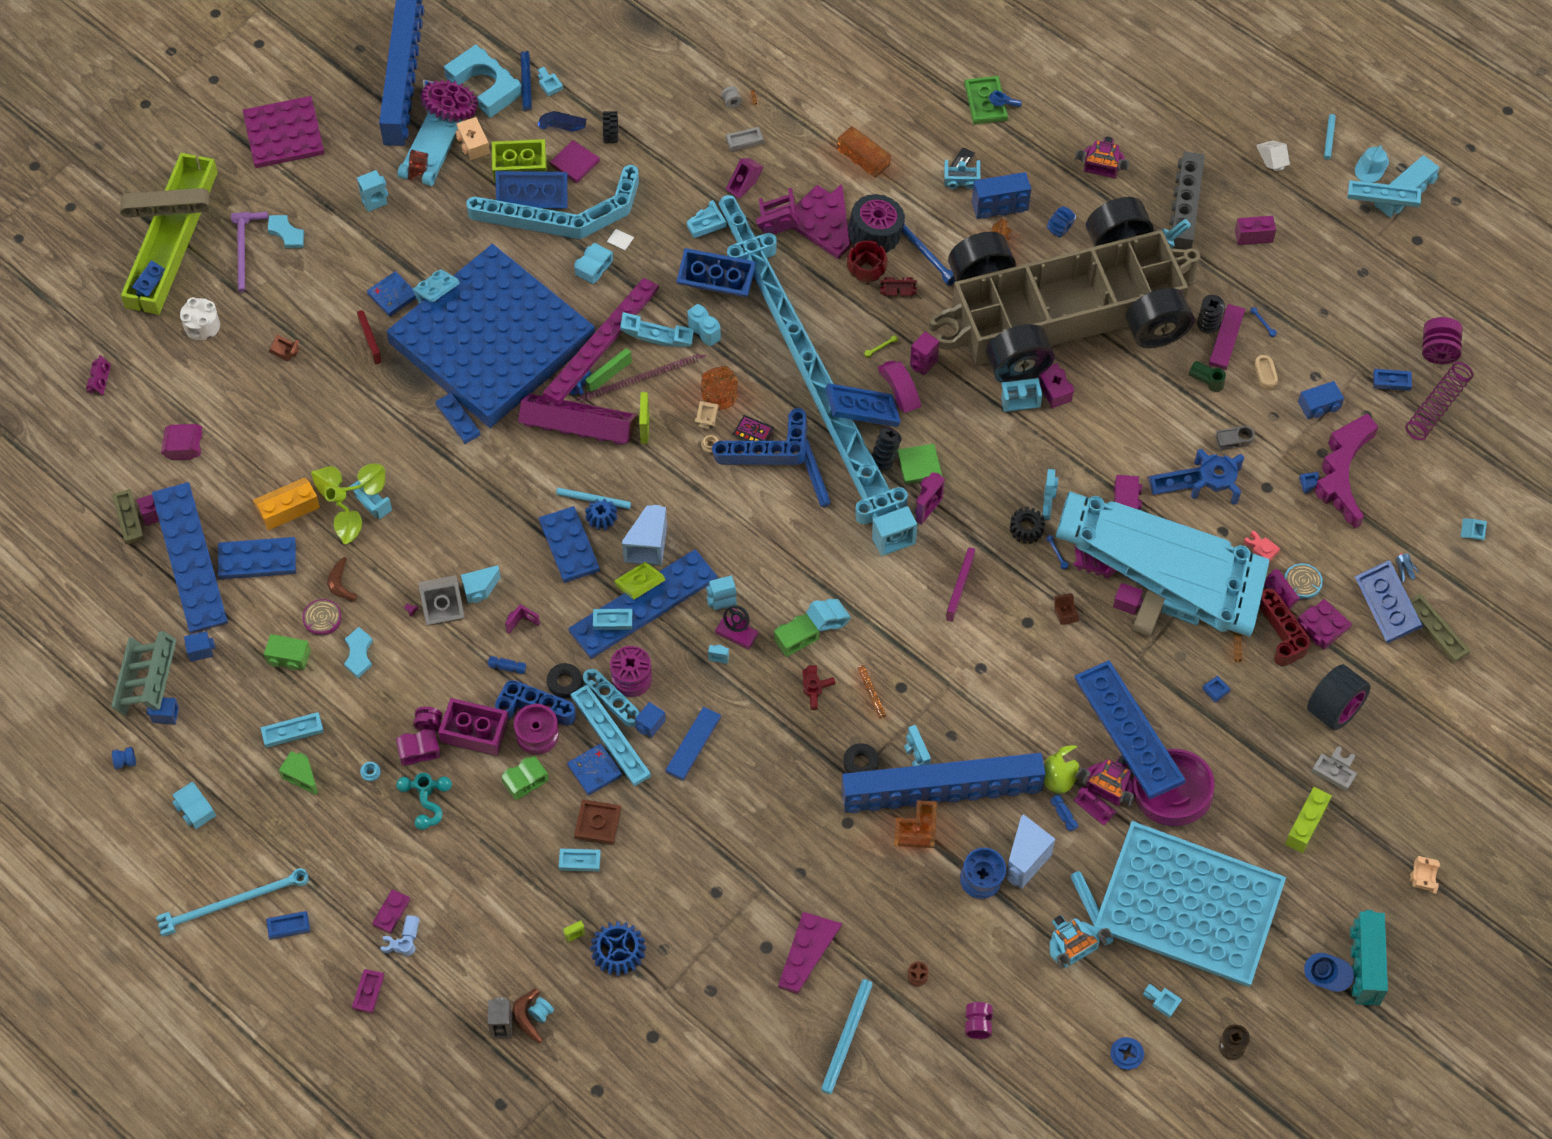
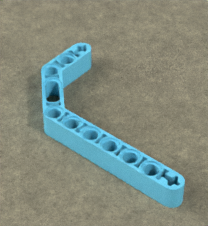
M625 166L622 170L615 196L578 215L480 197H471L467 200V212L469 218L476 221L582 239L627 216L631 212L639 185V174L636 166ZM604 213H607V214H605V215H603V216H601V217H599V218H597V219H594V218H596V217H598V216H600V215H602V214H604Z

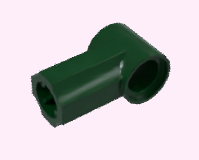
M1198 361L1192 364L1189 376L1207 384L1211 391L1219 392L1224 389L1226 373L1223 369H1213Z

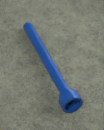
M904 224L902 230L904 235L942 274L943 281L947 286L953 285L956 280L952 270L946 269Z

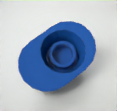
M1326 953L1313 954L1307 959L1304 966L1305 976L1309 982L1331 991L1339 992L1346 990L1353 982L1354 973L1349 963Z

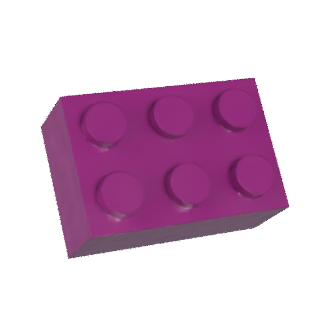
M450 698L438 732L440 742L498 756L509 724L508 712Z

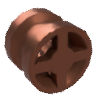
M917 961L909 966L908 981L910 984L919 987L927 982L929 974L927 965Z

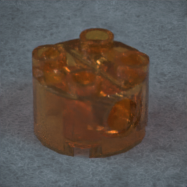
M729 367L712 368L702 374L701 395L703 402L718 404V410L728 409L735 404L738 398V380Z

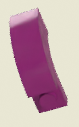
M887 361L883 365L878 366L879 374L889 383L897 406L904 413L921 407L915 385L900 361Z

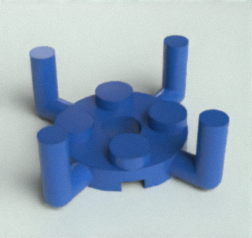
M1198 449L1194 463L1195 465H1201L1199 471L1201 480L1193 485L1191 498L1197 499L1200 489L1206 485L1214 492H1220L1229 488L1233 492L1231 503L1233 505L1238 504L1241 490L1236 486L1235 482L1238 471L1242 468L1244 456L1239 454L1233 459L1225 455L1223 457L1217 456L1218 454L1208 456L1203 449ZM1214 470H1222L1224 474L1217 475L1214 473Z

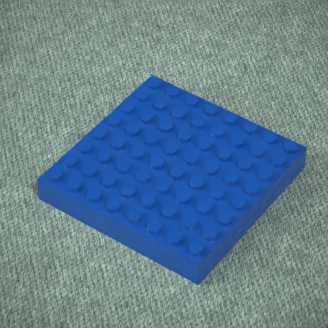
M493 243L453 275L460 282L456 287L434 302L424 299L386 331L389 344L447 393H452L460 404L489 428L493 427L520 404L521 400L528 394L534 392L569 362L595 333L594 325Z

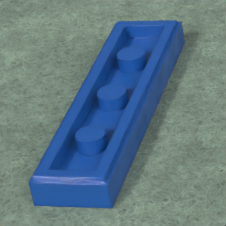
M702 708L665 770L667 774L684 781L719 722L720 714L708 708Z

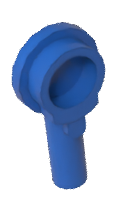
M995 90L989 95L991 104L996 107L1003 106L1004 104L1021 107L1022 105L1021 100L1011 99V97L1006 96L1001 91Z

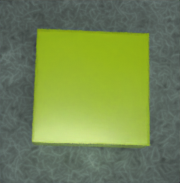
M581 920L563 929L566 942L569 943L585 935V927Z

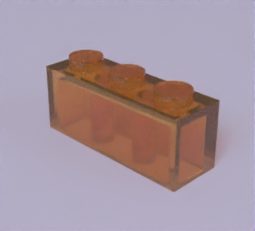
M853 126L837 138L838 151L849 157L854 164L862 167L867 174L877 178L890 166L891 155Z

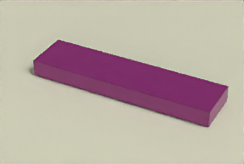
M1231 304L1227 305L1209 361L1210 366L1227 370L1245 308Z
M969 547L967 549L947 609V621H954L975 558V548Z

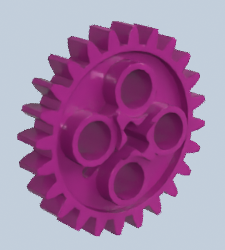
M442 79L440 83L434 80V83L429 82L428 86L425 85L421 94L422 106H426L425 110H430V115L436 114V118L442 117L443 121L447 118L449 122L452 119L456 122H459V119L465 121V118L470 119L471 116H474L478 100H476L477 96L473 95V91H468L469 87L463 88V84L457 85L456 81L450 83V80L444 82Z

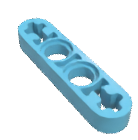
M596 669L585 671L583 674L584 685H588L595 696L625 725L635 727V719H628V714L625 711L627 710L631 716L635 714L636 718L640 713L639 710ZM588 677H595L596 682L598 683L597 687L596 683L593 680L589 681ZM602 688H609L611 690L608 695L600 694ZM620 700L624 705L621 708H615L613 703Z

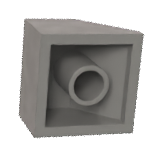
M457 575L418 582L426 625L465 618Z

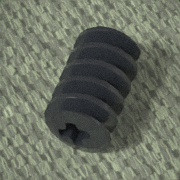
M1211 294L1202 300L1197 326L1202 332L1213 333L1219 329L1225 308L1221 297Z
M885 427L880 429L875 443L876 446L871 454L879 470H887L892 467L902 441L900 434L892 428Z

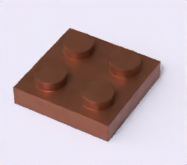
M582 799L574 839L614 845L622 810L621 805Z

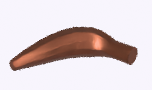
M342 557L330 571L327 585L332 594L355 602L358 595L346 590L342 585L341 579L347 560L346 557Z
M533 988L528 994L515 1001L513 1017L518 1026L528 1036L541 1043L543 1040L528 1014L530 1003L540 994L536 988Z

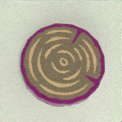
M319 599L309 603L302 615L305 628L313 635H329L335 632L341 623V611L338 605L327 599Z

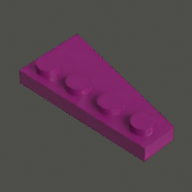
M803 912L778 984L779 989L796 994L799 993L811 975L812 970L822 958L823 953L832 943L836 933L841 929L842 923Z

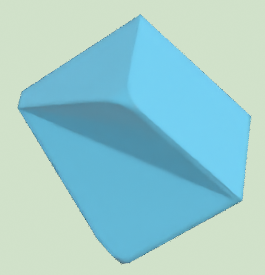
M1463 518L1461 537L1485 540L1487 521Z

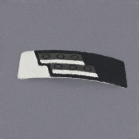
M962 148L950 167H958L960 161L966 162L967 167L975 152Z

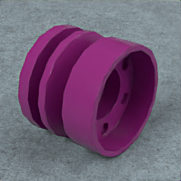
M1437 317L1428 320L1423 327L1422 356L1428 362L1442 365L1456 362L1462 353L1463 327L1461 323L1449 317Z
M625 646L618 649L612 655L610 661L612 685L626 697H637L644 694L652 683L651 661L647 652L640 647Z

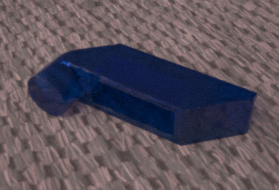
M552 111L543 114L539 118L538 126L542 129L551 126L573 132L585 128L587 119Z

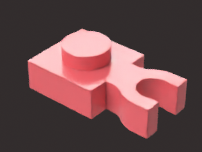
M1254 530L1250 535L1254 540H1249L1247 537L1244 539L1246 546L1254 548L1253 554L1268 558L1269 562L1280 551V548L1266 537L1263 540L1260 539Z

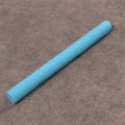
M557 488L556 495L595 503L596 499L602 502L605 498L607 503L612 501L615 507L631 508V502L563 488Z

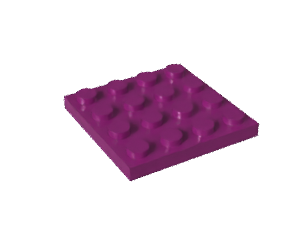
M312 96L243 109L255 168L325 154Z

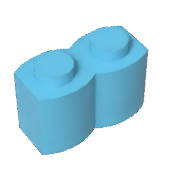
M596 243L588 246L584 256L577 259L574 264L575 275L592 284L596 283L602 273L612 263L613 252Z
M696 304L687 311L689 328L694 329L693 332L699 334L700 339L706 345L712 346L721 340L719 322L709 316L703 306Z
M732 575L709 581V586L706 587L708 595L706 598L709 607H713V610L716 611L737 605L736 587Z
M838 599L816 600L809 605V609L806 612L819 631L842 628L851 619V616Z
M193 781L172 794L174 798L172 803L178 812L183 811L185 815L182 817L188 826L193 825L197 829L216 816L214 810Z

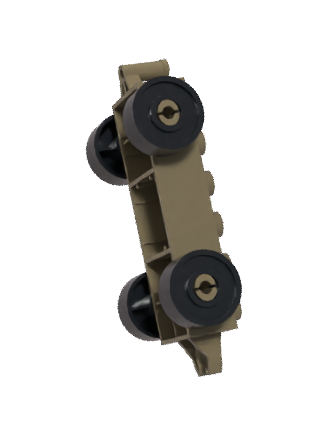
M1121 197L1111 200L1091 213L1086 221V230L1094 247L1016 266V261L1004 235L998 232L974 234L959 242L948 256V263L956 280L954 282L952 308L935 314L930 319L929 329L937 331L942 325H952L956 329L953 335L944 336L940 334L937 336L936 339L940 341L939 348L950 350L967 345L975 366L989 362L995 379L1000 383L1034 379L1049 369L1055 359L1051 346L1128 326L1138 346L1148 349L1163 347L1182 338L1194 325L1195 318L1186 300L1188 287L1192 286L1196 281L1200 253L1193 248L1187 250L1171 249L1162 230L1153 232V224L1143 202L1135 197Z

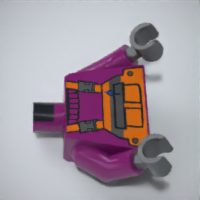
M1104 137L1103 142L1097 140L1093 146H1089L1085 150L1076 151L1074 160L1079 159L1082 163L1085 161L1083 172L1116 179L1117 172L1120 169L1129 170V161L1125 159L1122 152H1119V145L1113 144L1114 139L1112 137Z
M1119 756L1116 762L1106 759L1103 763L1099 762L1088 768H1080L1075 777H1081L1083 779L1082 783L1087 781L1086 787L1097 796L1118 807L1122 801L1128 802V806L1132 804L1135 794L1134 781L1130 778L1131 771L1126 769L1128 764L1123 756Z

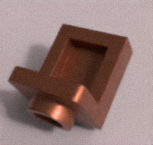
M277 334L268 352L289 361L292 356L296 357L300 349L298 343L300 340L296 339L293 343Z
M1069 593L1055 596L1054 609L1060 625L1079 622V614L1074 605V595Z

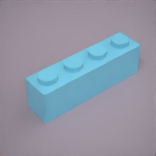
M1423 155L1389 185L1420 188L1422 194L1430 183L1433 184L1438 179L1439 175L1437 174L1440 167ZM1379 202L1374 204V206L1390 218L1395 213L1399 214L1404 208V205Z

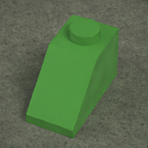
M291 751L279 769L281 779L316 795L318 791L308 757L302 753L297 754Z

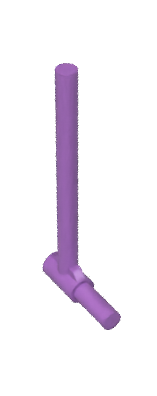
M268 212L231 213L232 223L237 225L238 292L240 293L245 292V224L251 220L268 219Z

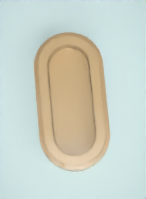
M1267 355L1258 356L1254 363L1258 382L1265 389H1273L1278 382L1273 360Z

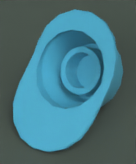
M1381 145L1368 148L1357 162L1355 175L1362 182L1374 183L1378 181L1387 169L1389 159Z

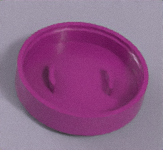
M1166 749L1185 778V784L1149 800L1134 776L1135 802L1141 812L1154 822L1168 826L1190 824L1200 819L1209 810L1213 802V773L1208 764L1198 755L1182 749Z

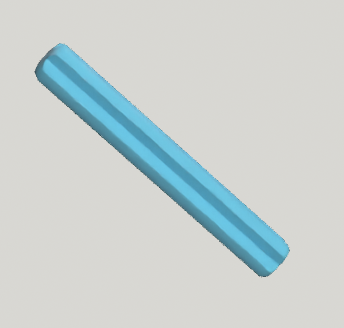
M1077 871L1071 874V879L1095 925L1100 910L1082 873ZM1107 937V943L1104 945L1111 944L1113 942V938L1111 939L1110 937Z

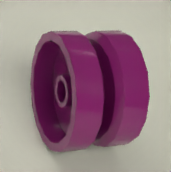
M531 704L522 708L514 718L516 740L518 746L523 751L533 755H541L555 747L559 739V728L556 715L549 707L542 704Z

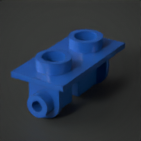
M151 260L132 286L136 290V296L139 298L148 297L161 280L165 268Z

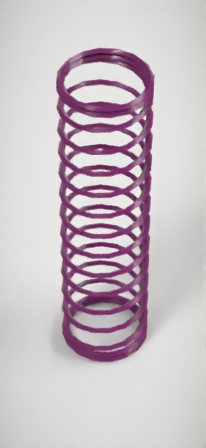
M1462 362L1453 363L1452 367L1433 389V392L1430 393L1429 397L1418 408V411L1407 422L1405 429L1412 438L1425 440L1429 435V431H1432L1433 426H1436V421H1440V416L1444 415V411L1448 410V407L1459 396V392H1462L1463 387H1466L1467 382H1470L1473 378V371L1467 364ZM1459 364L1466 367L1471 373V377L1464 369L1454 367V365ZM1454 368L1464 371L1469 378L1458 374ZM1449 373H1453L1457 379H1459L1462 382H1465V385L1462 386V384L1457 379L1450 377ZM1446 378H1450L1455 385L1462 387V389L1459 391L1456 386L1446 382ZM1442 383H1446L1450 389L1458 392V394L1455 396L1450 389L1443 387ZM1438 388H1442L1445 393L1454 397V400H1451L1446 394L1439 392ZM1434 393H1439L1443 399L1450 402V405H1447L1441 398L1435 397ZM1431 398H1435L1438 403L1446 406V410H1443L1439 404L1432 402ZM1430 402L1437 410L1443 411V414L1440 415L1435 409L1429 407L1427 403ZM1423 407H1427L1432 414L1439 416V419L1436 420L1430 413L1425 412ZM1419 412H1423L1427 418L1435 421V424L1432 425L1429 420L1420 416ZM1415 417H1419L1425 424L1431 426V429L1428 430L1424 424L1416 421ZM1410 424L1416 433L1425 437L1420 438L1413 435L1409 431L1408 425ZM1413 425L1419 427L1424 432V434H1421L1418 431H1416Z

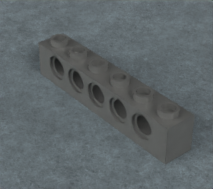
M1184 151L1183 157L1178 160L1177 169H1180V172L1176 174L1175 183L1179 184L1174 189L1173 197L1177 198L1176 201L1173 200L1171 209L1175 213L1171 215L1169 225L1175 227L1181 221L1187 219L1191 223V227L1174 239L1175 246L1173 248L1185 250L1192 248L1205 154Z

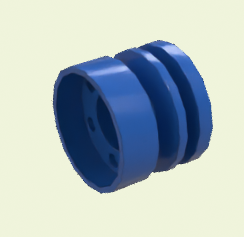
M978 848L970 852L965 859L960 873V884L963 890L969 896L976 899H987L994 896L999 891L1006 874V863L1003 857L991 848Z

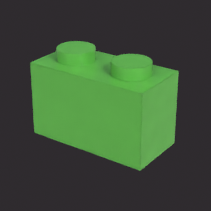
M806 613L802 616H796L786 625L778 626L774 631V640L785 657H788L819 640V630Z
M270 634L264 657L266 663L274 667L284 666L291 670H304L311 649L308 641Z

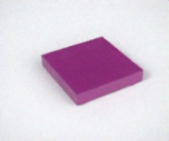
M572 140L550 161V166L559 172H568V178L577 184L600 162V158Z

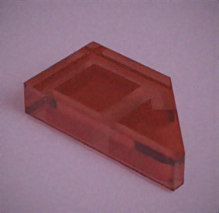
M416 150L410 151L408 179L426 172L428 168V153Z

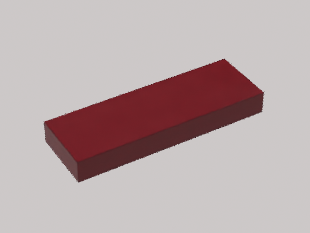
M363 310L357 311L358 321L375 365L379 364L382 361L380 351L365 312Z

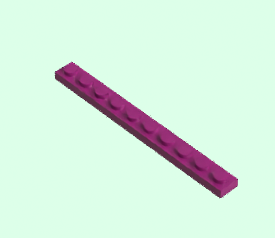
M643 277L545 389L543 397L559 405L622 333L620 326L623 312L637 315L659 290V285Z

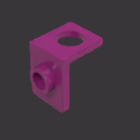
M520 604L515 611H511L505 622L506 632L510 634L523 617L539 626V615Z

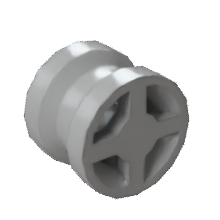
M735 86L727 87L721 93L727 108H735L742 102V98Z

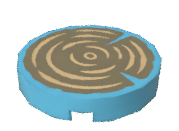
M1295 564L1288 568L1284 575V578L1301 600L1303 598H1314L1322 588L1323 579L1320 572L1309 564Z

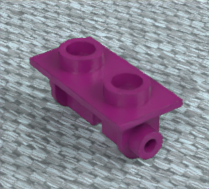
M101 355L92 362L90 376L94 377L88 379L86 389L89 394H94L97 391L103 396L111 364Z
M1082 787L1078 791L1079 795L1073 800L1103 826L1117 813L1087 787Z

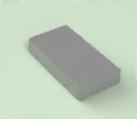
M759 127L725 135L730 152L764 144Z

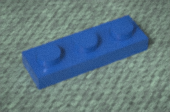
M452 393L435 401L438 409L464 444L481 436L478 428Z

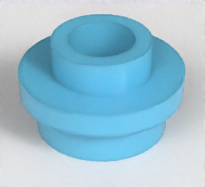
M366 762L360 770L361 777L366 781L376 780L381 772L378 764L374 762ZM370 770L374 771L372 774H367Z

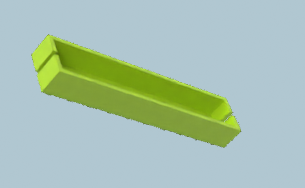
M180 153L165 191L203 188L210 193L218 173L215 160L199 156L200 170L196 155ZM201 213L153 217L121 293L125 308L141 311L143 308L144 312L160 315ZM152 260L165 268L164 274L148 297L139 298L136 296V290L132 286Z

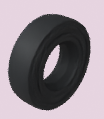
M561 663L549 671L547 685L555 696L569 698L573 692L581 688L582 675L576 666L569 663ZM564 674L572 678V683L566 687L560 686L557 683L558 677Z
M858 743L846 750L843 757V765L847 773L873 771L878 769L879 757L872 746ZM857 755H864L868 758L869 763L865 767H857L853 760Z

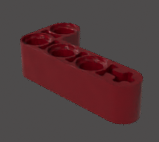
M1273 589L1263 590L1259 609L1283 641L1276 648L1274 661L1277 665L1287 666L1306 656L1311 641L1279 594Z

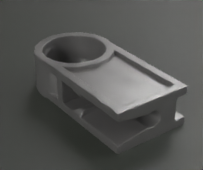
M1241 426L1216 431L1215 438L1219 450L1249 446L1253 442L1255 433L1251 427ZM1241 432H1246L1251 436V438L1248 440L1241 439L1238 434Z

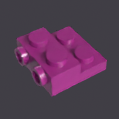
M932 472L928 477H924L920 484L921 492L916 500L917 508L915 513L916 522L921 525L943 499L945 479L939 473Z
M1325 599L1316 606H1311L1297 620L1314 644L1320 646L1323 650L1329 647L1352 626V623Z

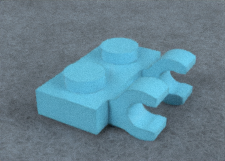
M916 725L908 727V734L906 735L907 744L904 748L907 755L914 750L915 760L912 762V766L930 765L931 757Z

